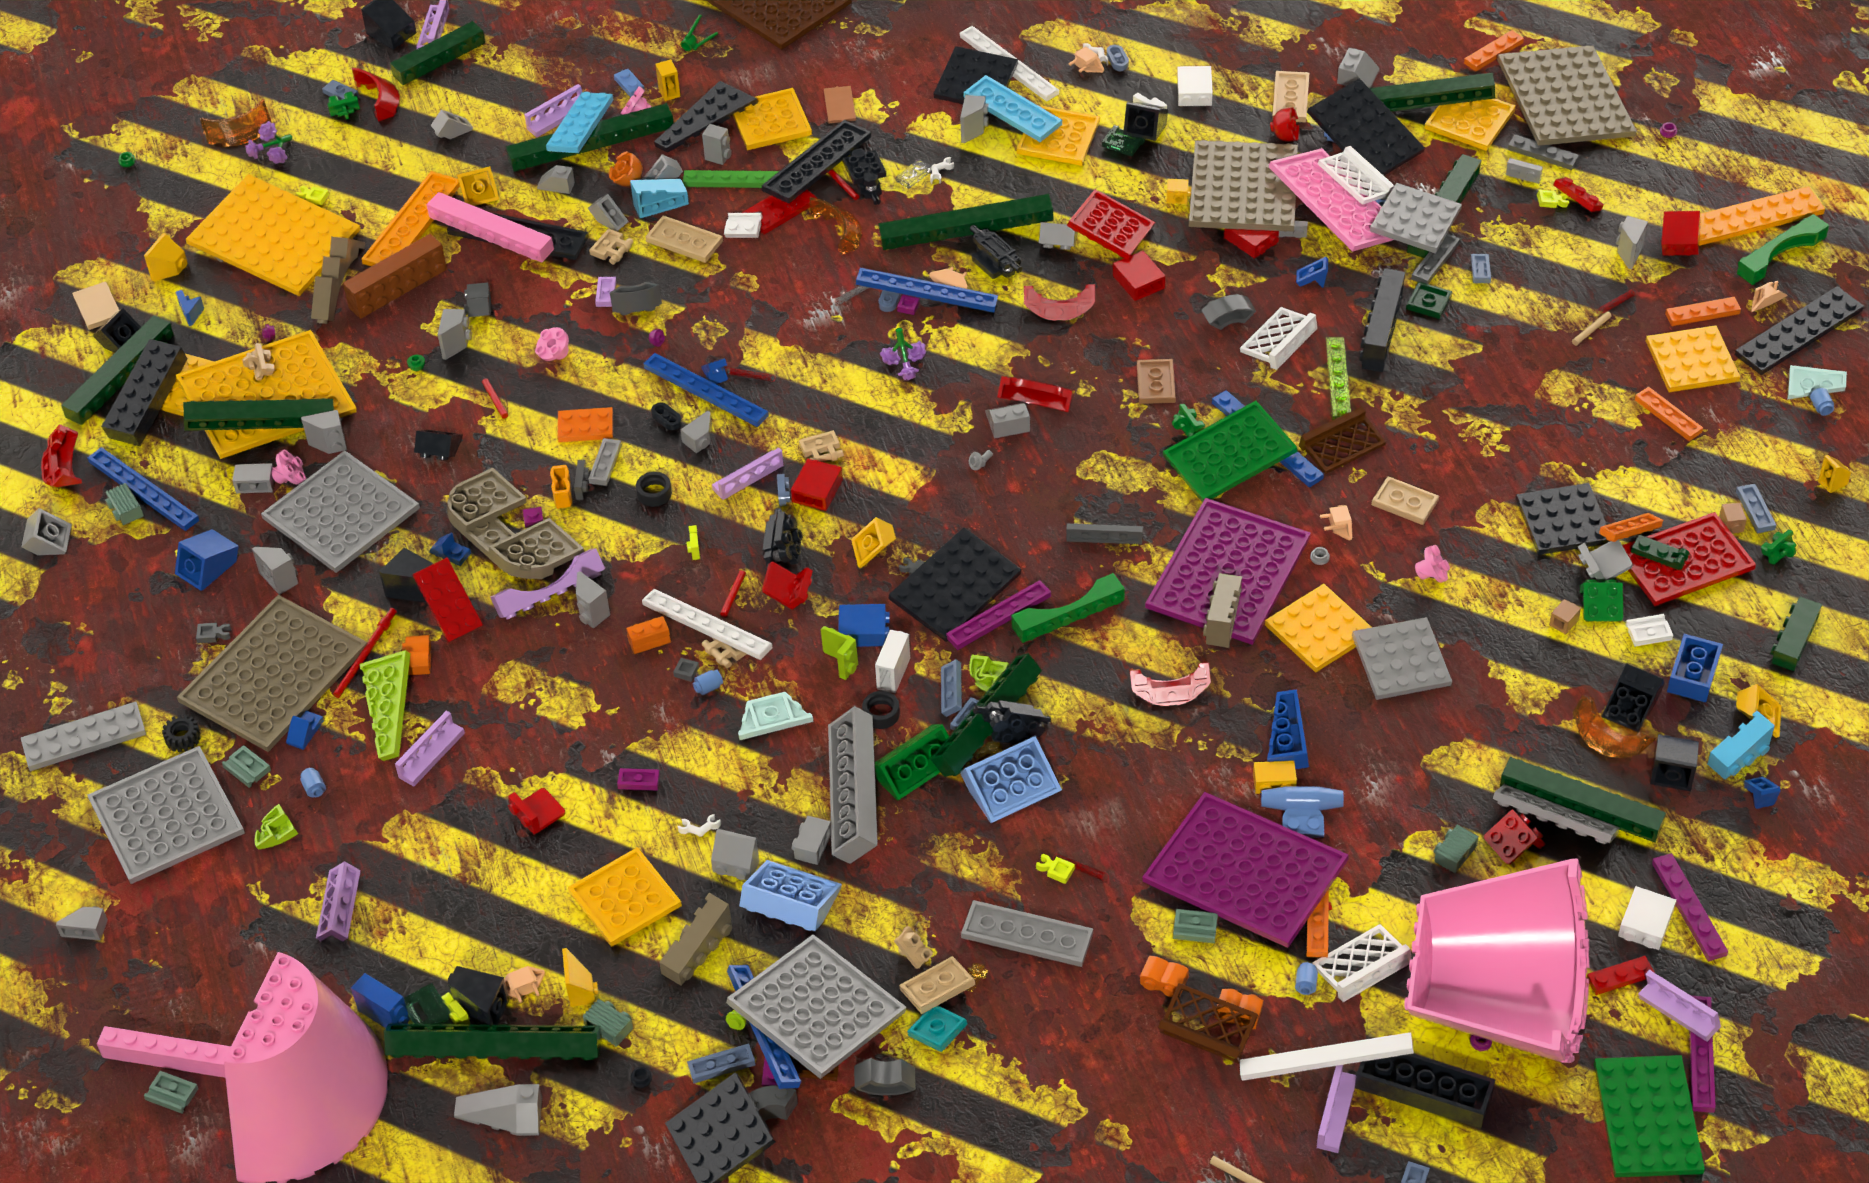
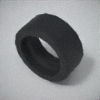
M648 472L642 475L636 482L638 500L646 506H661L671 498L670 479L661 472ZM655 484L665 487L662 491L655 494L643 491L646 487Z
M873 692L862 703V710L873 716V728H889L899 719V701L890 692ZM878 704L889 705L893 709L884 716L873 715L869 711Z

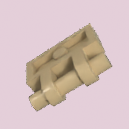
M608 228L589 250L590 255L602 260H606L610 256L609 262L614 265L623 258L625 252L630 250L634 241L631 238L625 241L623 240L622 233Z
M834 430L799 440V446L804 457H813L809 459L820 462L831 460L833 462L837 458L844 457L842 449L835 451V449L840 448V443ZM828 451L827 454L819 455L820 453Z
M712 638L714 641L711 643L708 640L702 642L705 651L709 655H713L716 658V662L724 665L726 668L732 665L729 658L733 657L738 661L747 655ZM722 647L725 651L721 653L718 648Z

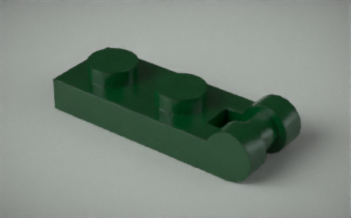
M1642 535L1637 537L1631 553L1677 570L1683 568L1685 561L1690 555L1689 551L1684 548L1677 549Z

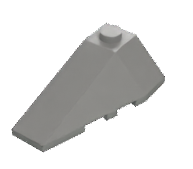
M519 1084L456 1097L454 1118L478 1125L480 1123L485 1124L495 1130L503 1129L517 1136L539 1135L542 1108L539 1084Z

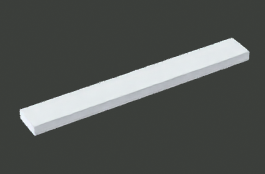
M973 26L960 32V38L978 51L1017 59ZM1018 60L1017 68L1013 74L1015 79L1046 102L1059 95V89Z
M653 589L642 600L644 606L759 660L772 649V643L656 589Z
M1409 1032L1241 1059L1240 1076L1243 1081L1413 1054L1412 1034Z

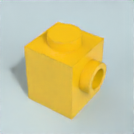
M1168 179L1167 203L1187 204L1188 197H1191L1192 187H1188V180Z

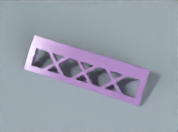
M440 0L438 5H430L416 46L417 49L424 46L422 44L430 43L441 37L450 10L448 0Z
M577 84L524 114L527 130L535 137H539L560 125L581 94V86ZM577 92V96L571 99L573 93ZM564 99V101L562 102V104L559 105V106H557L558 103H559L561 100ZM550 107L549 111L544 114L545 110ZM537 115L535 120L531 121V117Z
M780 448L772 450L712 484V490L722 500L730 497L784 466L782 450Z
M445 711L395 763L398 777L401 780L415 786L465 734L462 727L453 723L450 712Z
M345 861L329 870L316 939L319 941L331 935L341 941L348 939L361 870Z
M1651 970L1645 974L1648 984L1638 993L1639 999L1705 1041H1708L1720 1029V1020L1716 1011Z
M1337 1065L1335 1068L1317 1139V1148L1335 1153L1339 1152L1356 1081V1075L1343 1072V1065Z

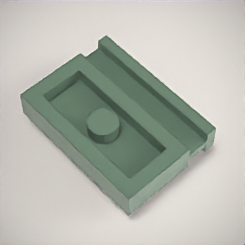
M244 745L229 756V760L222 762L223 768L249 788L253 782L259 781L271 771L270 765Z
M1176 909L1173 939L1215 943L1218 914Z
M159 1071L150 1085L148 1093L144 1094V1098L149 1102L183 1114V1109L185 1106H188L199 1088L195 1083Z

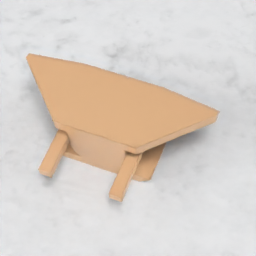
M1087 47L1077 50L1074 53L1075 59L1069 63L1070 66L1075 63L1076 66L1081 68L1079 69L1080 73L1082 71L1104 72V67L1098 55Z
M954 267L930 272L929 276L935 283L968 288L964 279L967 272L960 274L953 271Z
M1775 281V283L1769 282L1756 288L1751 312L1767 307L1788 296L1777 290L1778 281Z
M1346 505L1329 508L1330 514L1320 515V518L1329 517L1331 526L1324 527V531L1333 530V533L1349 541L1352 540V521Z
M526 966L507 974L504 980L508 996L517 998L519 1003L522 1002L521 996L534 991L536 996H539L540 994L537 989L545 976V971Z

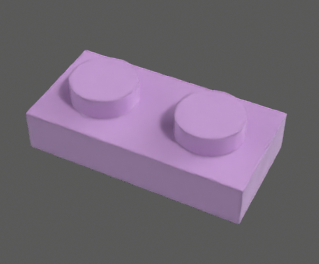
M598 277L596 307H612L610 292L616 289V277Z

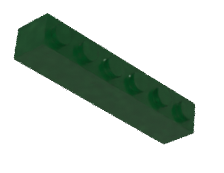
M471 21L391 62L392 75L402 85H405L485 44L484 32Z

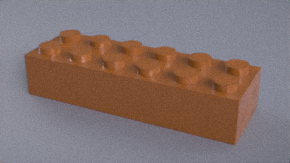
M428 234L343 282L349 309L361 319L447 270L442 244L434 236Z

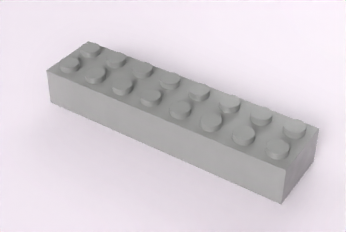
M855 706L828 725L832 855L849 864L877 846L873 716Z

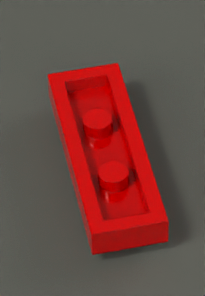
M1570 178L1556 179L1553 186L1591 212L1600 211L1604 206L1598 197L1587 193L1585 188L1577 186Z
M1642 956L1589 973L1586 979H1589V984L1595 995H1599L1646 980L1645 974L1649 970L1652 972L1654 970L1646 956Z

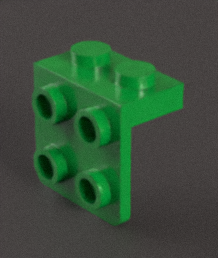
M1585 580L1580 585V593H1583V618L1585 621L1619 622L1623 620V583H1616V580H1605V582Z

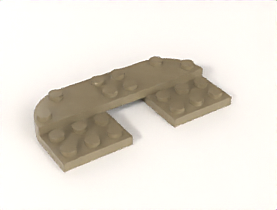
M494 468L456 485L450 491L447 501L449 521L508 575L525 579H543L552 575L554 568L584 552V548L550 518L516 534L504 525L497 517L525 504L527 497Z

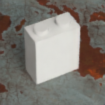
M1211 66L1178 67V106H1212Z
M889 631L875 664L878 690L896 694L910 660L909 634L902 631Z
M1635 886L1618 936L1627 941H1633L1648 948L1659 950L1671 920L1676 899Z

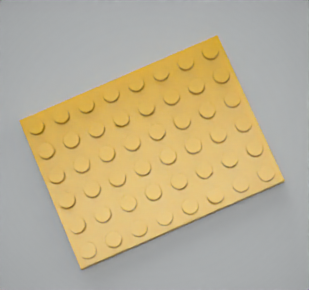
M248 174L186 238V243L300 296L315 280V276L321 274L323 256L329 257L331 236L353 239L361 228L360 225Z
M311 330L262 346V349L270 350L271 353L269 362L265 363L274 365L273 374L271 376L264 375L262 380H256L254 370L245 367L242 362L246 354L253 352L255 348L176 374V380L189 402L325 398L333 399L334 410H338L340 418L356 413V406ZM304 428L205 430L220 459L304 431Z

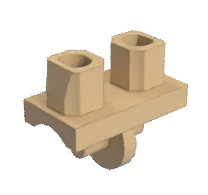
M256 343L255 350L247 353L246 357L242 360L245 367L254 370L256 380H262L264 375L271 376L274 372V365L265 363L269 362L271 358L270 350L262 349L259 343Z
M907 926L894 942L899 947L898 952L902 956L905 955L915 968H920L924 962L929 960L933 952L925 947L917 932H913Z

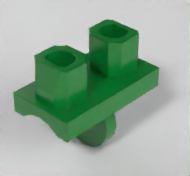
M347 92L344 94L345 99L338 100L337 96L329 97V103L327 104L330 116L338 115L339 117L344 115L345 119H349L348 114L360 109L357 96H354L352 92Z
M1185 404L1179 405V412L1173 416L1174 420L1172 421V426L1175 429H1182L1185 435L1190 437L1205 428L1203 421H1196L1197 413L1194 409H1188Z
M1788 529L1785 533H1775L1772 538V544L1765 542L1761 546L1762 554L1768 556L1769 563L1775 564L1782 557H1793L1796 554L1795 547L1797 545L1792 539V530Z

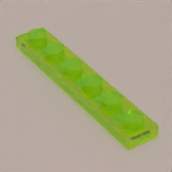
M1326 337L1325 342L1332 420L1351 412L1344 337Z

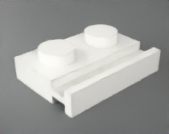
M728 213L729 217L724 230L726 238L759 237L761 219L763 218L761 213Z
M1664 614L1626 620V627H1628V633L1634 647L1673 639L1672 631L1665 620Z

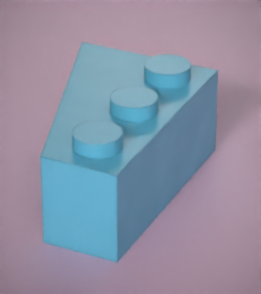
M681 179L630 180L633 204L640 218L689 204L687 190Z
M1754 712L1752 714L1753 719L1747 725L1742 723L1738 727L1740 731L1734 737L1728 736L1710 752L1707 765L1723 779H1727L1731 775L1735 776L1741 768L1751 765L1760 755L1764 756L1769 751L1775 725L1760 712Z

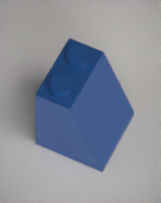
M213 529L182 540L178 543L175 575L202 591L237 561L239 546Z

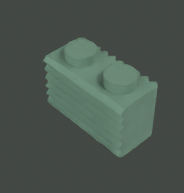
M126 483L106 491L107 499H105L109 510L113 508L114 511L112 513L115 520H120L122 525L144 516L139 503Z
M1457 824L1453 830H1448L1445 835V841L1443 843L1439 842L1434 849L1435 863L1456 873L1477 847L1479 836Z
M597 999L594 1005L583 1014L584 1025L600 1026V1036L611 1042L615 1047L633 1030L631 1016L624 1011L622 1013L617 1011L615 1006L609 1001L603 1002Z

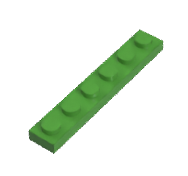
M684 170L683 184L685 187L762 188V185L779 171Z

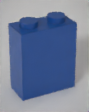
M885 604L839 605L838 632L856 639V647L884 645L890 631L889 627H886V623H890V612H886Z
M366 973L351 987L357 1009L365 1016L385 1028L388 1024H408L410 1018L404 997Z

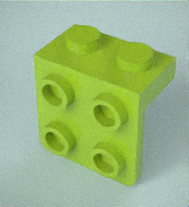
M823 626L821 629L823 651L837 658L839 677L847 680L850 674L855 672L858 665L856 639L837 632L833 628Z

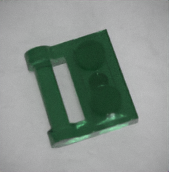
M1114 125L1102 140V147L1133 156L1140 145L1144 144L1145 139L1124 135V130Z
M433 983L404 997L408 1015L414 1024H440L450 1019L449 1014L451 1012ZM418 1002L428 1019L421 1020L413 1007L414 1003Z

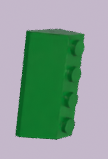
M932 724L874 763L876 778L896 800H900L940 773L930 759L949 737L943 724Z

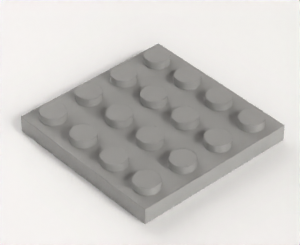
M1396 183L1370 226V232L1436 254L1459 214L1462 204Z
M1427 617L1353 631L1352 637L1376 700L1451 686L1452 679Z

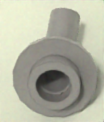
M987 450L981 456L980 453L973 452L969 457L971 469L977 471L981 467H985L986 462L993 456V453Z

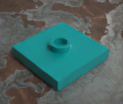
M936 1006L925 1012L907 1032L909 1037L942 1052L967 1026V1020L940 1006Z

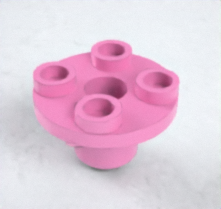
M639 86L636 89L634 95L627 102V106L623 108L620 114L624 115L652 107L644 97H641L645 91Z
M557 327L549 330L544 329L540 333V338L536 345V354L545 361L565 358L569 352L567 333Z
M285 449L276 455L277 466L275 468L272 467V478L277 483L283 484L289 481L298 485L306 480L302 468L303 462L298 456L294 457Z
M1433 545L1425 548V560L1415 564V571L1418 577L1422 580L1434 577L1439 583L1447 581V571L1450 570V566L1447 560L1442 559L1438 546Z

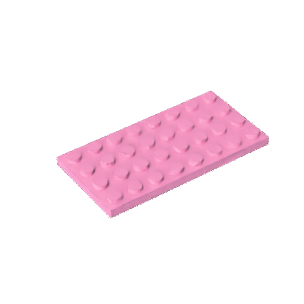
M1323 149L1270 161L1268 167L1352 252L1394 240L1370 232V226L1382 207L1376 201L1362 205L1318 165V161L1330 156Z

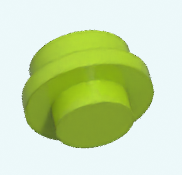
M733 1010L727 1014L726 1022L732 1029L741 1030L745 1027L746 1019L737 1011Z

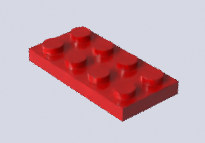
M805 190L790 203H786L774 196H769L742 213H761L763 218L761 219L760 232L765 235L817 204L818 198L808 190Z
M448 557L412 575L448 643L483 626Z

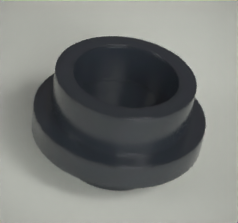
M637 1067L631 1074V1083L635 1087L644 1088L651 1083L652 1074L645 1067Z

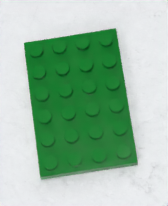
M1254 401L1164 450L1163 456L1203 503L1205 498L1213 499L1297 453L1298 450L1297 446L1257 401Z
M1682 1055L1595 1058L1594 1068L1614 1177L1704 1174L1705 1168Z

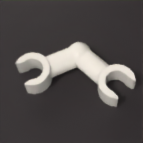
M1088 43L1083 44V48L1087 47L1098 54L1100 61L1106 62L1108 66V57L1104 54L1102 47H1091Z
M947 157L943 162L931 166V184H933L934 179H938L939 184L941 183L939 170H951L954 168V162L951 163V157Z
M712 814L708 817V822L701 827L691 825L687 819H682V824L686 827H677L681 834L692 833L702 837L710 829H718L721 826V820L713 822L715 815Z

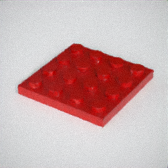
M1095 189L1072 216L1067 226L1073 231L1086 236L1089 240L1095 241L1104 248L1113 251L1120 257L1129 259L1151 231L1155 222Z

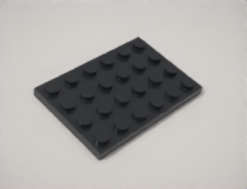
M1360 78L1307 110L1312 119L1343 152L1345 147L1351 146L1383 176L1425 150V147Z
M963 528L889 594L888 599L947 642L946 633L971 620L1021 574L1022 569L966 528Z

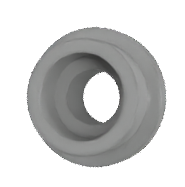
M1323 547L1315 548L1310 555L1311 561L1317 565L1326 564L1330 558L1328 551Z

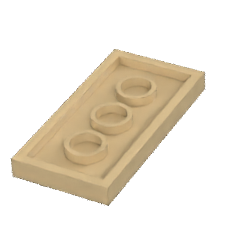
M1276 71L1272 121L1279 110L1294 107L1298 115L1296 122H1306L1309 73Z
M664 215L645 237L648 243L704 263L708 261L723 242V236Z

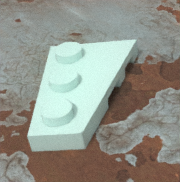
M1791 365L1789 369L1787 400L1810 396L1817 388H1825L1828 393L1845 391L1847 372Z

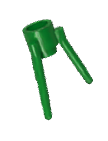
M701 14L680 43L685 51L697 50L699 46L718 35V32H715L699 43L696 42L697 39L692 33L702 17Z

